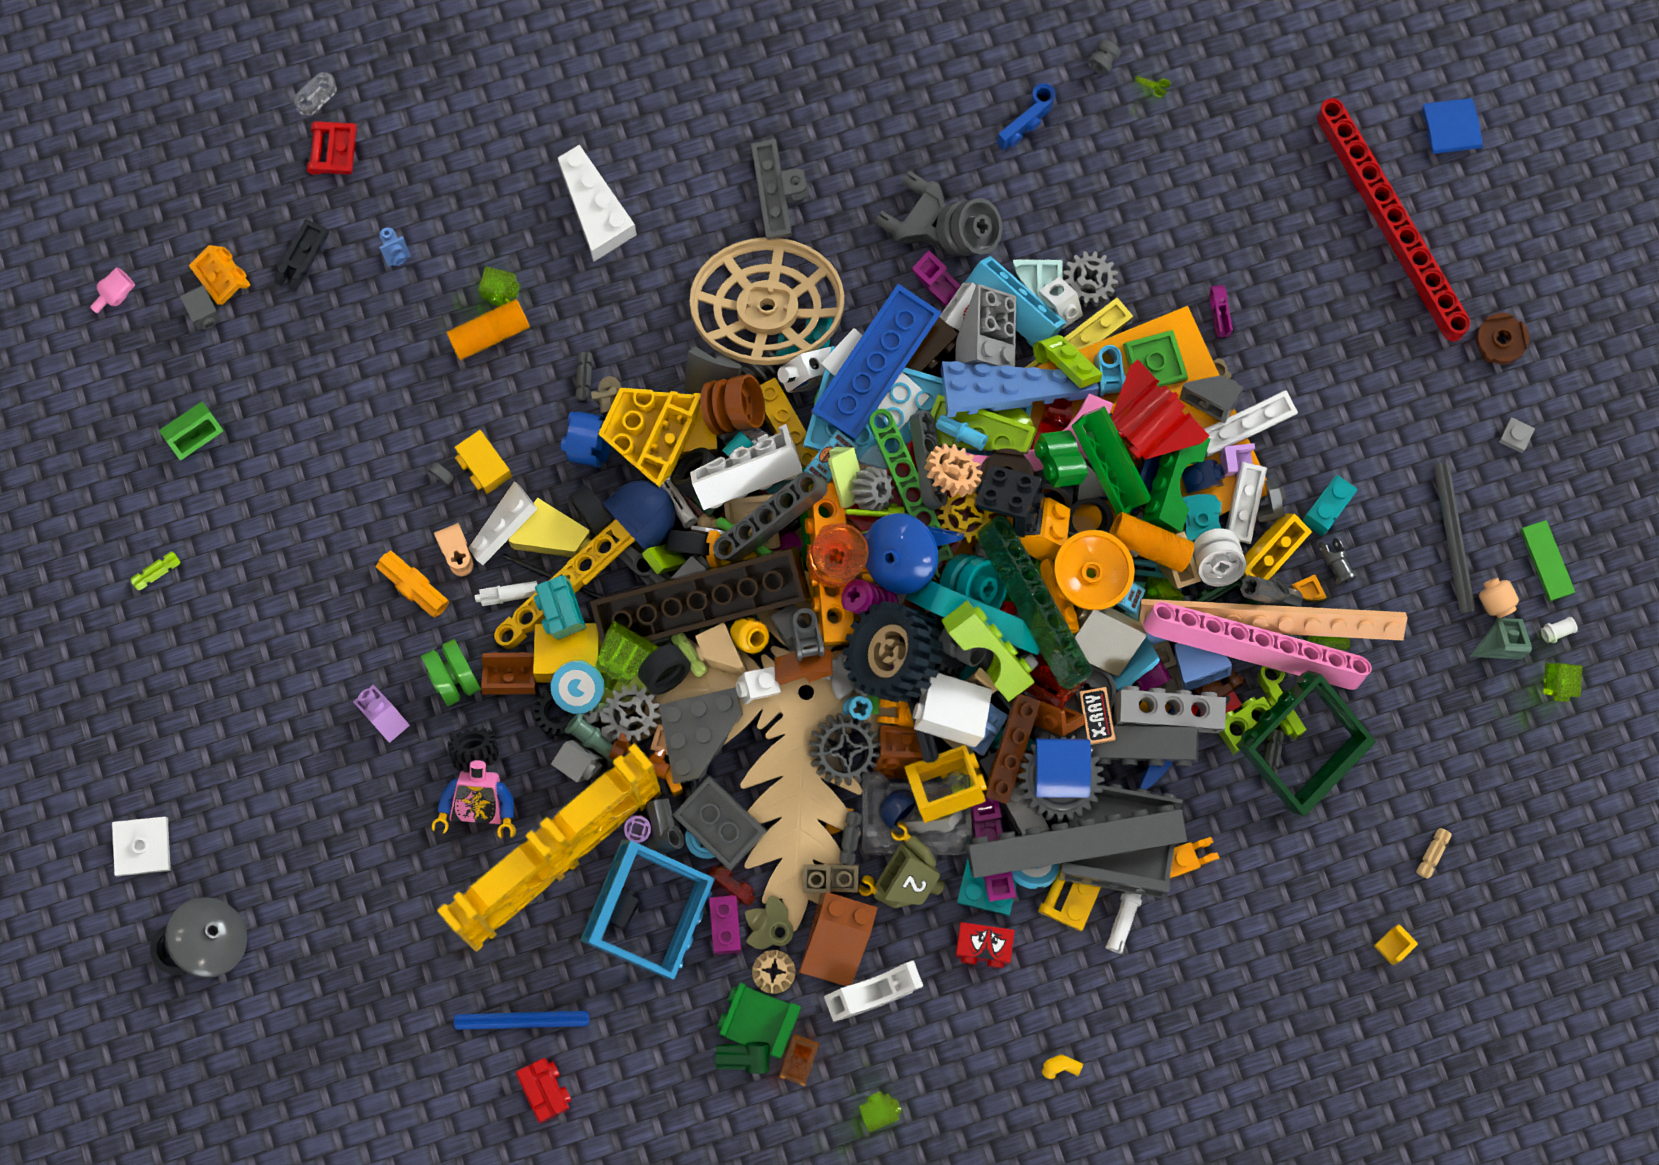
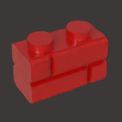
M543 1058L515 1072L538 1123L541 1124L570 1109L568 1103L572 1099L566 1086L560 1088L556 1078L560 1076V1073L554 1061L549 1063L546 1058Z

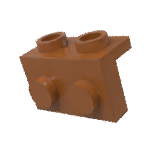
M493 652L482 654V695L535 694L536 681L533 674L534 653Z
M1048 700L1040 701L1033 725L1060 736H1065L1083 726L1085 718L1084 714Z

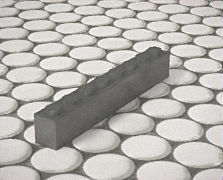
M1173 804L1158 806L1157 812L1148 813L1147 809L1131 811L1132 816L1121 818V813L1105 815V820L1095 822L1094 818L1078 820L1079 825L1068 827V822L1052 824V829L1042 831L1041 827L1025 829L1026 834L1015 836L1014 831L999 833V839L988 840V836L972 838V843L966 844L970 873L973 878L1187 842L1182 809H1174Z

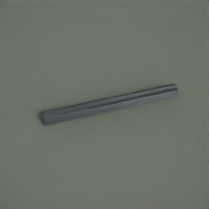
M1446 462L1438 463L1434 469L1459 610L1462 614L1472 613L1475 611L1450 465Z

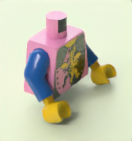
M471 762L470 771H461L459 778L451 780L443 790L437 810L439 817L432 823L433 831H435L436 823L442 821L445 824L444 834L449 828L446 818L450 816V820L491 824H501L503 820V824L499 826L497 831L500 838L504 837L503 829L505 827H508L511 831L510 838L515 836L516 828L511 824V820L514 819V798L505 784L500 782L497 773L486 772L485 762Z

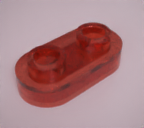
M721 864L719 867L713 865L707 872L708 876L715 878L714 882L730 895H736L737 900L745 906L749 907L755 900V897L752 895L754 889L744 881H741L739 884L731 878L733 873Z

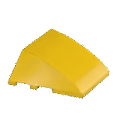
M620 388L598 435L660 488L673 473L694 428L700 407L701 393L680 394L675 391L666 393L653 392L646 389Z

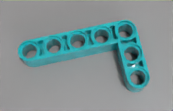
M932 580L922 589L907 594L905 599L943 617L949 615L968 600L974 608L979 606L988 617L986 622L989 626L992 623L997 626L1003 634L1001 637L1002 641L1006 642L1009 640L1012 645L1036 655L1039 654L1048 630L955 592Z

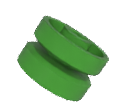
M455 639L442 644V651L447 659L445 662L441 660L438 652L433 649L421 655L428 669L427 674L437 693L441 694L447 707L460 701V694L455 686L456 684L460 683L464 693L468 696L481 690Z

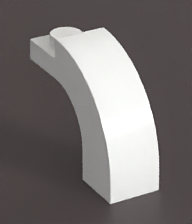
M911 961L869 980L840 988L824 996L832 1020L836 1022L907 996L923 987L914 961Z

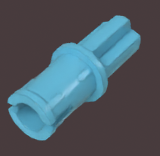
M941 415L936 422L938 430L956 438L957 442L963 441L980 451L988 440V435L968 427V423L964 422L962 424L950 417L947 418L946 415Z

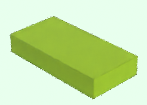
M666 544L647 548L642 553L644 559L656 574L678 570L687 560L679 552L666 551Z

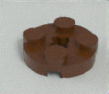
M1496 313L1489 316L1478 328L1476 344L1486 362L1500 365L1510 364L1517 361L1524 354L1529 344V332L1526 325L1522 321L1519 322L1513 318V315L1509 313ZM1499 333H1503L1504 337L1509 338L1505 344L1497 341L1496 338L1499 337Z

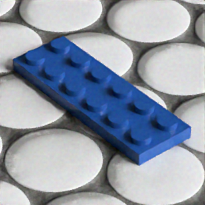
M897 284L811 413L855 442L869 422L872 413L877 410L942 312L900 284Z

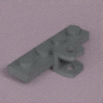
M776 139L752 143L751 147L766 238L770 240L792 237L787 203L803 201L809 197L804 171L802 169L782 171Z

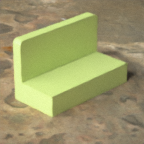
M835 447L829 450L830 458L828 462L840 507L848 508L855 504L853 502L855 495L850 492L854 489L851 481L857 479L856 472H859L860 468L854 448Z

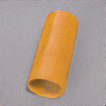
M517 299L507 302V304L505 303V305H500V307L494 308V310L488 313L486 312L475 319L463 323V325L456 326V328L446 333L459 360L462 361V359L474 355L476 352H481V350L483 351V349L495 345L497 342L508 339V337L511 338V336L520 333V331L527 330L530 326Z
M1124 512L1117 515L1109 534L1118 538L1128 550L1137 551L1138 556H1143L1145 559L1157 562V564L1159 563L1179 573L1186 569L1194 551L1193 541L1170 533V531L1168 532Z

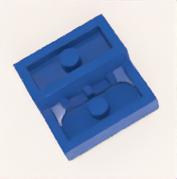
M1472 98L1423 104L1422 114L1428 128L1426 137L1432 154L1482 148L1481 130Z
M1036 739L1034 759L1036 767L1035 796L1090 798V739Z

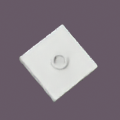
M167 817L112 822L115 876L171 871Z

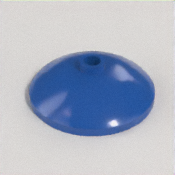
M903 513L884 516L870 527L865 536L863 544L865 566L873 580L885 590L896 594H910L925 587L933 578L938 565L936 541L927 526L917 518ZM890 553L893 554L894 561L890 559Z

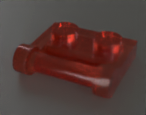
M1042 652L1036 658L1038 664L1030 672V675L1058 693L1054 695L1034 683L1024 691L1054 707L1063 709L1066 702L1086 683V675Z

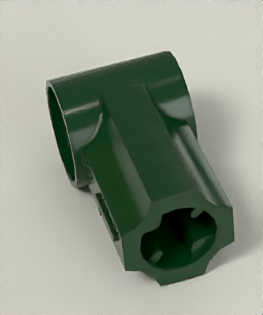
M760 1041L748 1042L745 1045L717 1044L715 1053L716 1069L745 1070V1072L751 1074L768 1073L770 1071V1044Z

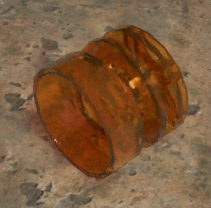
M839 523L827 526L819 532L808 549L806 563L809 573L822 586L830 588L845 587L848 583L855 580L867 563L869 555L867 541L862 533L851 525ZM832 555H834V557L841 558L838 564L836 560H830V557Z

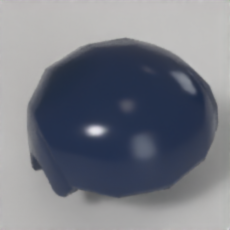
M897 790L887 795L880 805V816L891 830L893 827L897 828L898 821L904 819L913 811L916 806L914 794L908 790Z

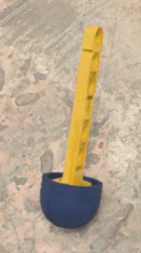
M643 480L633 481L619 488L603 503L615 519L573 556L551 579L561 575L566 576L570 580L575 594L635 540L644 550L660 545L667 538L668 531L673 529L676 518L673 500L664 488H659L655 483ZM614 535L619 541L616 542L611 536ZM607 541L611 542V549L607 553H600L599 548L601 544ZM586 559H591L592 565L590 569L581 571V563ZM537 592L514 612L512 618L509 616L495 630L494 638L503 648H515L528 637L526 633L535 630V624H542V620L545 619L543 610L539 611L534 601V596L537 595ZM532 612V621L529 624H522L521 619L523 615ZM513 630V638L509 642H503L502 636L504 632Z

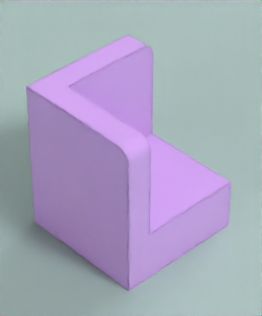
M1255 443L1225 446L1219 451L1220 464L1223 467L1225 477L1237 476L1240 462L1253 464L1251 452L1255 449Z

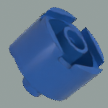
M581 411L570 412L567 436H563L561 441V450L566 452L569 462L599 468L602 467L601 462L606 463L611 446L598 435L606 416Z

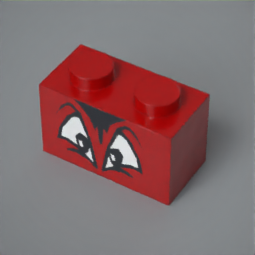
M961 922L955 957L961 958V963L976 965L977 961L988 962V967L1003 969L1004 965H1009L1011 962L1015 930Z

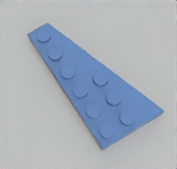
M942 361L941 365L947 418L955 417L956 412L967 411L969 415L977 414L979 409L984 408L999 411L1028 407L1035 401L1050 404L1057 398H1064L1068 401L1086 399L1088 394L1097 397L1099 392L1098 383L1079 388L1060 369L1022 368L1010 365L996 366L984 363L969 364L958 361Z

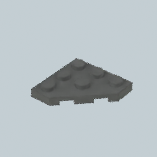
M736 687L659 705L673 783L679 784L702 779L708 770L707 767L715 755L717 756L728 739L727 736L743 715Z

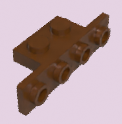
M1022 694L1014 698L986 785L987 790L984 791L985 797L1005 804L1009 803L1019 772V764L1022 762L1038 712L1039 700Z

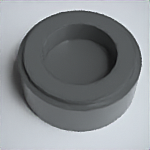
M433 462L428 468L429 473L446 486L454 479V476L437 462Z

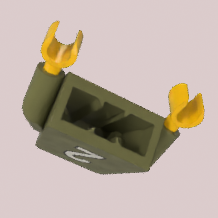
M898 822L897 825L904 830V833L898 835L892 830V837L897 841L904 840L906 844L900 843L876 884L873 877L866 875L863 876L862 881L870 887L866 888L863 885H859L858 888L861 895L869 896L873 894L875 899L892 908H900L911 904L921 905L930 893L939 895L944 889V882L939 879L940 872L935 867L936 860L930 849L916 836L913 835L911 837L907 833L908 828L905 823Z

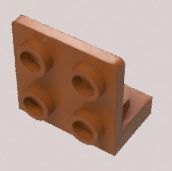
M880 725L878 729L880 757L875 761L877 764L876 768L871 769V776H878L883 780L905 778L906 781H909L904 767L923 760L914 727Z

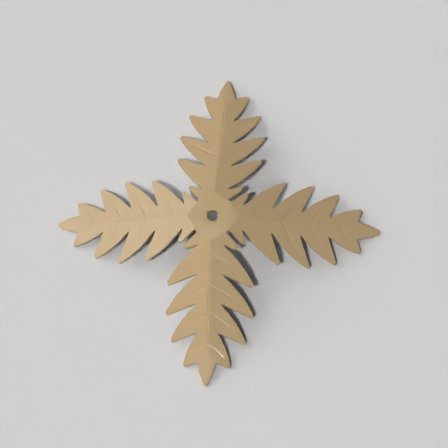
M800 527L794 532L804 545L802 529ZM848 550L850 564L853 561V559ZM809 602L795 603L797 609L807 608L811 610V603ZM772 609L757 613V617L766 625L769 632L786 647L776 632L771 616L780 610ZM828 611L827 619L831 623H837V616H830L834 612ZM801 613V615L809 625V616L806 613ZM688 639L695 649V647H697L698 645L695 644L692 640ZM814 645L803 647V649L814 647ZM776 646L771 647V652L775 657L794 653V650L790 652ZM824 646V650H831L836 646ZM739 649L748 672L759 670L760 668L746 652ZM843 650L832 652V659H836ZM765 654L761 656L764 668H775V662ZM613 660L605 661L607 672L615 675L617 679L613 686L604 681L605 691L600 703L608 704L606 698L614 699L615 696L612 691L616 690L620 694L622 692V685L631 690L633 684H636L638 691L646 687L639 679L638 671L632 672L631 675L625 674L622 670V663ZM705 660L703 662L708 668L706 674L697 678L690 669L686 678L674 689L655 695L656 698L652 704H665L735 688L737 679L740 676L714 669ZM803 677L783 685L779 684L780 694L755 699L749 704H743L742 698H740L743 715L739 722L734 725L727 736L728 739L724 743L726 744L738 735L761 710L763 711L757 724L759 730L767 726L778 713H781L783 716L766 733V738L772 739L783 734L785 736L773 744L758 759L740 784L742 789H746L783 776L769 787L748 810L760 824L780 817L781 819L759 840L744 866L746 869H750L782 858L769 879L762 903L767 904L770 896L782 899L788 909L787 921L792 925L794 932L802 921L808 901L810 900L818 904L820 894H822L803 892V865L814 864L813 860L822 864H842L839 861L841 850L818 819L844 831V827L847 826L845 822L846 815L849 812L837 795L821 780V778L825 779L826 773L821 776L816 774L817 769L821 765L817 767L811 766L810 763L817 757L808 756L807 752L815 750V747L808 745V741L816 742L817 737L813 736L811 732L813 730L819 733L822 731L817 725L819 722L828 726L827 716H832L836 722L837 713L843 714L842 708L845 700L860 695L853 690L847 696L836 699L832 690L831 680L822 678L808 682ZM803 685H809L814 690V696L809 700H803L798 695V690ZM649 690L647 691L646 696H649L651 694ZM634 696L626 697L621 701L623 703L631 701ZM644 702L645 708L643 713L649 717V707ZM856 704L857 707L853 710L855 713H859L858 710L862 707L861 704ZM879 706V713L871 714L870 717L863 720L861 726L868 722L872 727L867 733L875 731L878 734L880 725L889 726V724L876 723L877 716L884 715L896 718V708H882ZM636 708L632 711L623 709L628 716L636 712ZM660 709L655 710V713L660 714ZM654 719L657 725L662 724L661 719ZM639 724L636 730L640 729L643 726ZM845 727L846 733L850 734L852 732L851 728ZM649 729L651 735L656 732V729ZM837 730L833 731L828 736V739L835 741L836 733H838ZM645 734L641 735L642 741L648 738ZM879 735L871 741L879 742ZM636 737L632 738L633 743H639ZM942 738L953 749L965 745ZM825 741L824 748L830 746L827 741ZM966 745L968 754L974 753V751ZM824 756L832 769L842 771V765H840L837 756ZM853 776L850 786L845 784L843 778L840 787L861 795L862 789Z

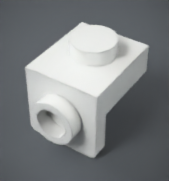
M774 667L744 672L737 679L736 691L739 698H742L743 704H749L752 700L775 696L781 693L779 683L775 680Z

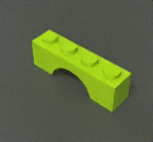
M967 600L941 621L949 635L964 651L977 647L993 651V660L987 673L996 688L1008 701H1011L1034 683L1030 675L1033 669L1023 657L1020 660L1016 657L1018 652L1009 640L1005 643L1002 641L1001 637L1003 634L994 623L990 626L986 622L988 617L979 606L974 608Z

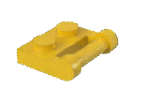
M1060 863L1056 879L1052 883L1044 904H1040L1038 912L1082 932L1101 887L1073 882L1061 912L1055 910L1054 906L1065 881L1059 880L1062 865Z

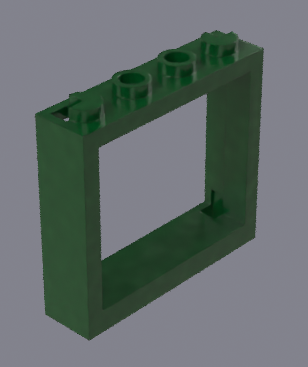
M1307 671L1296 679V683L1288 691H1285L1278 697V702L1271 709L1265 711L1252 728L1242 734L1241 740L1236 746L1289 810L1305 817L1376 741L1322 674ZM1314 689L1350 733L1351 737L1293 795L1255 749Z

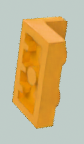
M208 245L189 267L204 285L216 304L223 305L239 288L247 289L250 283L246 279V273L236 266L231 259V253L226 248Z

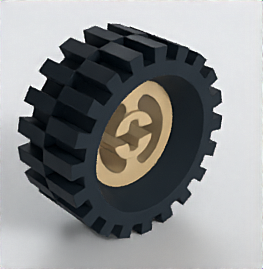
M887 601L881 602V606L877 604L869 606L870 612L862 611L859 614L862 620L860 622L853 621L850 627L854 629L852 635L847 633L845 641L850 642L849 648H843V655L848 656V660L843 662L844 669L851 671L847 674L848 679L855 682L854 687L863 691V693L899 703V701H911L910 696L918 698L922 695L920 688L928 690L932 685L928 681L929 678L937 677L939 671L934 669L936 663L942 664L943 657L938 655V650H943V642L936 640V638L941 636L940 630L934 628L933 626L936 624L934 620L928 618L927 614ZM901 637L904 638L905 643L899 641ZM889 664L894 665L893 670H891Z

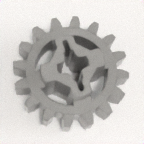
M1086 251L1083 252L1081 259L1075 255L1073 263L1068 262L1066 265L1067 270L1063 272V278L1066 279L1064 281L1077 292L1079 300H1083L1084 307L1088 305V302H1092L1093 306L1097 307L1098 300L1105 304L1108 299L1107 295L1112 297L1115 292L1113 288H1117L1118 281L1115 280L1118 271H1111L1114 263L1109 262L1107 264L1105 262L1106 255L1097 258L1096 251H1094L1092 257H1089ZM1075 271L1078 272L1077 275L1079 277L1076 282H1074L1073 278ZM1106 276L1107 285L1104 288L1102 280Z
M633 684L631 690L622 685V692L620 694L616 690L612 691L615 696L614 699L606 698V702L610 706L609 708H603L602 711L605 714H609V717H606L603 721L605 724H612L608 731L610 733L617 731V739L620 733H624L629 743H631L632 737H636L638 742H642V734L650 737L649 729H657L658 726L654 719H661V715L655 713V710L659 709L660 704H652L656 697L654 694L646 696L648 691L646 687L638 691L636 684ZM634 696L631 701L624 703L621 701L626 697ZM644 702L648 704L649 717L643 713ZM636 708L635 711L640 718L632 716L628 719V715L623 709L632 711ZM615 711H617L618 713H620V716H621V720H620V722H619V723H620L619 726L617 725V723H616V721H615V717H614V712H615ZM639 724L643 726L638 730L630 731L632 726Z

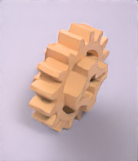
M943 444L941 448L936 446L927 457V464L924 469L929 471L927 478L935 480L933 486L940 485L942 487V493L948 490L952 497L956 493L964 497L966 493L971 495L978 487L983 472L977 470L980 463L972 461L974 455L967 456L965 454L966 449L963 448L959 451L955 444L951 448L946 444Z

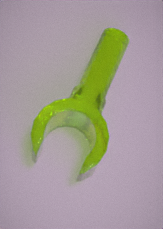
M1138 75L1135 78L1136 82L1154 89V93L1158 97H1163L1168 93L1162 90L1160 85L1165 88L1171 86V82L1165 78L1160 79L1158 82Z

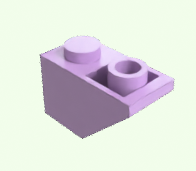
M374 685L362 691L358 698L353 701L389 743L410 726Z

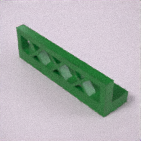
M1103 406L1083 414L1072 425V428L1117 515L1121 512L1128 514L1133 508L1148 503L1152 498L1106 407Z

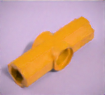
M391 550L379 559L375 567L393 582L396 589L411 602L415 601L434 619L444 612L449 604V600L429 584L430 581L416 568L409 567Z

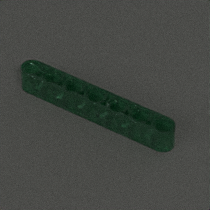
M998 515L978 530V540L1057 682L1064 689H1073L1091 676L1092 668L1013 526L1004 516Z

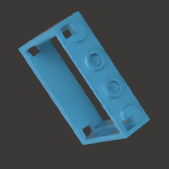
M621 840L580 941L659 976L674 979L678 969L683 967L682 959L685 951L692 945L693 931L695 926L702 920L704 913L702 909L705 901L712 895L710 890L715 878L636 842ZM636 855L695 882L661 966L601 940Z

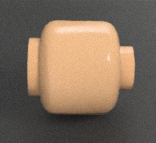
M1498 577L1483 584L1485 589L1480 592L1479 598L1489 615H1496L1497 618H1502L1516 610L1515 606L1518 604L1519 598L1510 581H1499Z

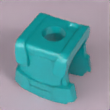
M1197 494L1183 497L1185 504L1189 508L1185 520L1186 528L1184 530L1188 540L1195 542L1204 532L1212 529H1221L1219 514H1221L1222 502L1215 495Z

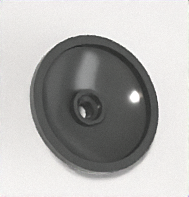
M203 897L187 901L176 909L167 923L165 941L171 958L182 970L197 977L211 978L229 972L240 962L247 946V931L242 918L230 905L218 899ZM208 928L215 931L214 936L208 933Z

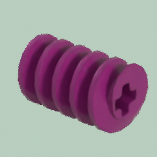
M861 579L848 583L841 597L842 606L847 611L860 614L862 611L870 612L869 606L873 604L881 606V602L887 601L899 604L895 593Z

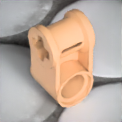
M459 523L434 532L451 571L461 577L468 575L473 570L474 564ZM459 558H462L463 561L461 565H458L457 560Z

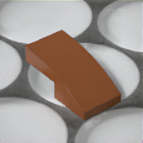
M824 650L825 655L823 657L814 655L805 657L799 662L796 659L795 653L776 657L775 680L780 685L803 677L808 682H812L833 675L832 652Z

